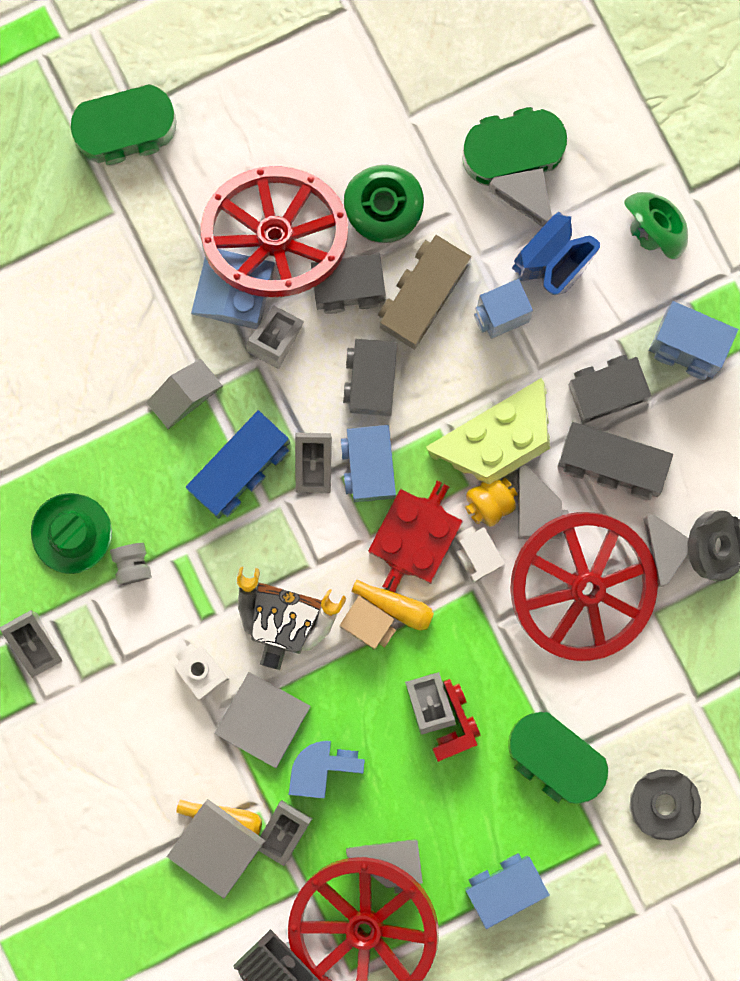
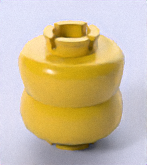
M504 477L503 480L499 479L491 484L481 482L480 485L471 488L467 492L466 498L469 505H466L465 509L469 515L475 513L471 518L476 524H480L482 521L485 525L493 527L503 516H507L515 511L516 502L513 497H516L518 494L514 487L508 489L512 485L508 479Z

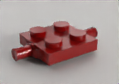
M436 480V484L428 499L416 497L402 489L399 490L368 550L369 553L384 560L391 568L382 585L383 588L387 590L389 588V591L396 592L404 575L416 576L432 584L455 536L463 524V520L447 513L440 505L450 488L448 485L443 484L442 486V482Z

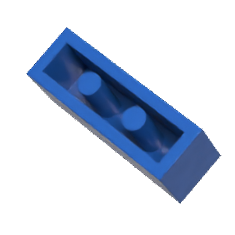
M258 410L187 484L186 489L217 519L223 514L229 517L242 503L238 498L247 488L252 492L265 479L266 476L262 472L271 463L277 466L288 455L290 450L287 446L290 444V440Z

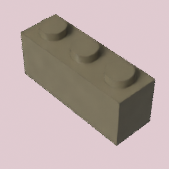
M438 235L434 236L431 243L425 240L415 255V258L419 260L413 271L406 269L398 281L396 287L401 290L394 301L388 298L377 315L382 318L380 329L415 350L468 268L472 256Z

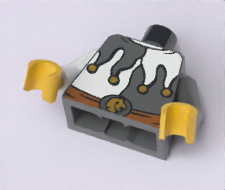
M240 567L237 576L239 615L244 631L251 635V640L265 645L260 665L280 671L285 651L300 654L302 650H312L330 633L337 613L340 612L346 602V597L343 595L339 603H333L329 599V595L332 592L331 589L326 592L322 600L263 584L258 582L260 576L258 568H255L254 577L249 579L244 577L243 567Z

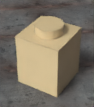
M358 596L339 625L340 628L373 650L379 644L385 648L396 632V629L391 627L395 619Z

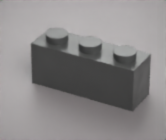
M572 421L557 465L564 467L563 473L569 476L583 479L584 474L598 478V485L615 490L620 485L632 489L630 494L635 497L651 500L652 496L658 497L661 495L674 454Z

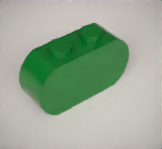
M148 84L81 102L71 118V133L78 149L86 158L96 163L105 162L106 165H113L125 161V156L139 153L140 156H147L157 153L160 150L159 147L166 146L173 138L177 120L168 95L160 88Z
M526 107L514 111L513 116L500 119L499 115L488 116L479 120L480 124L474 125L468 132L464 141L462 160L468 175L474 181L484 186H490L494 177L542 168L543 173L553 171L558 167L564 156L567 145V132L562 121L555 114L545 109L534 111L532 107Z
M536 712L526 715L512 728L509 735L508 748L511 758L517 762L514 769L529 781L535 776L544 783L545 786L542 791L555 802L559 803L561 799H564L568 803H585L594 799L602 792L608 779L606 758L550 713Z

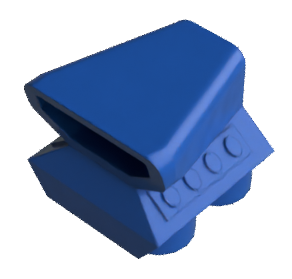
M558 211L514 259L513 262L515 264L511 269L519 275L520 281L542 278L544 289L551 295L563 294L576 283L600 249V242L591 235L570 240L572 237V216H564Z

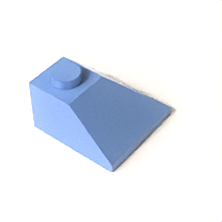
M218 249L227 263L236 270L250 257ZM205 257L191 314L257 329L262 320L267 297L251 295L232 287L214 272ZM264 260L249 276L262 280H271L275 262Z

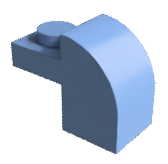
M320 741L311 744L301 751L294 761L291 771L289 795L325 798L328 770L363 774L365 759H358L359 751L337 749V756H330L331 741Z

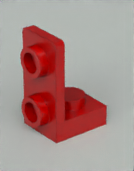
M450 679L444 681L443 685L464 735L458 737L456 731L437 738L436 741L439 746L432 748L437 762L477 746L475 738L481 736L473 716L466 718L461 705L466 704L467 701L460 684L452 685Z

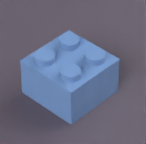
M672 301L662 318L648 351L655 353L654 358L661 363L670 366L677 363L687 367L686 372L693 377L701 380H706V377L713 379L721 370L739 329Z

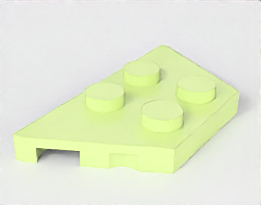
M542 378L538 379L426 446L429 455L435 460L441 458L450 462L454 469L463 473H471L476 479L491 484L550 449V435L547 428L549 418L546 408L547 388Z

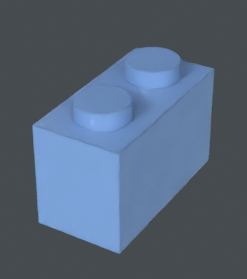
M519 278L481 294L478 305L475 307L477 313H474V317L482 333L487 331L491 339L529 323L533 309Z
M389 425L347 429V438L341 439L342 460L350 459L351 473H344L346 494H353L354 502L395 499L396 491Z
M517 853L500 862L503 869L492 875L489 874L488 870H485L469 879L471 886L465 888V891L486 929L550 896L528 855L521 858L520 854Z

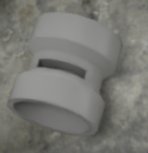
M144 543L125 545L110 550L112 561L117 564L118 568L115 574L118 585L132 584L152 578L150 567L145 564L144 560L147 554Z

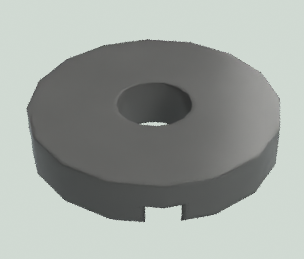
M725 510L707 511L697 518L690 530L687 543L688 558L693 570L700 577L713 581H723L730 579L740 569V519L732 516L731 512ZM720 538L721 547L717 553L715 545L717 539Z
M659 769L647 773L636 782L630 794L629 809L634 823L643 833L654 839L673 840L683 837L694 827L701 812V798L697 787L687 776L676 770ZM663 794L670 795L675 802L673 812L668 815L660 814L655 806L657 798Z

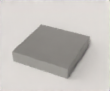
M248 672L214 734L277 768L311 706Z
M207 799L166 857L219 896L225 898L262 847L265 840Z

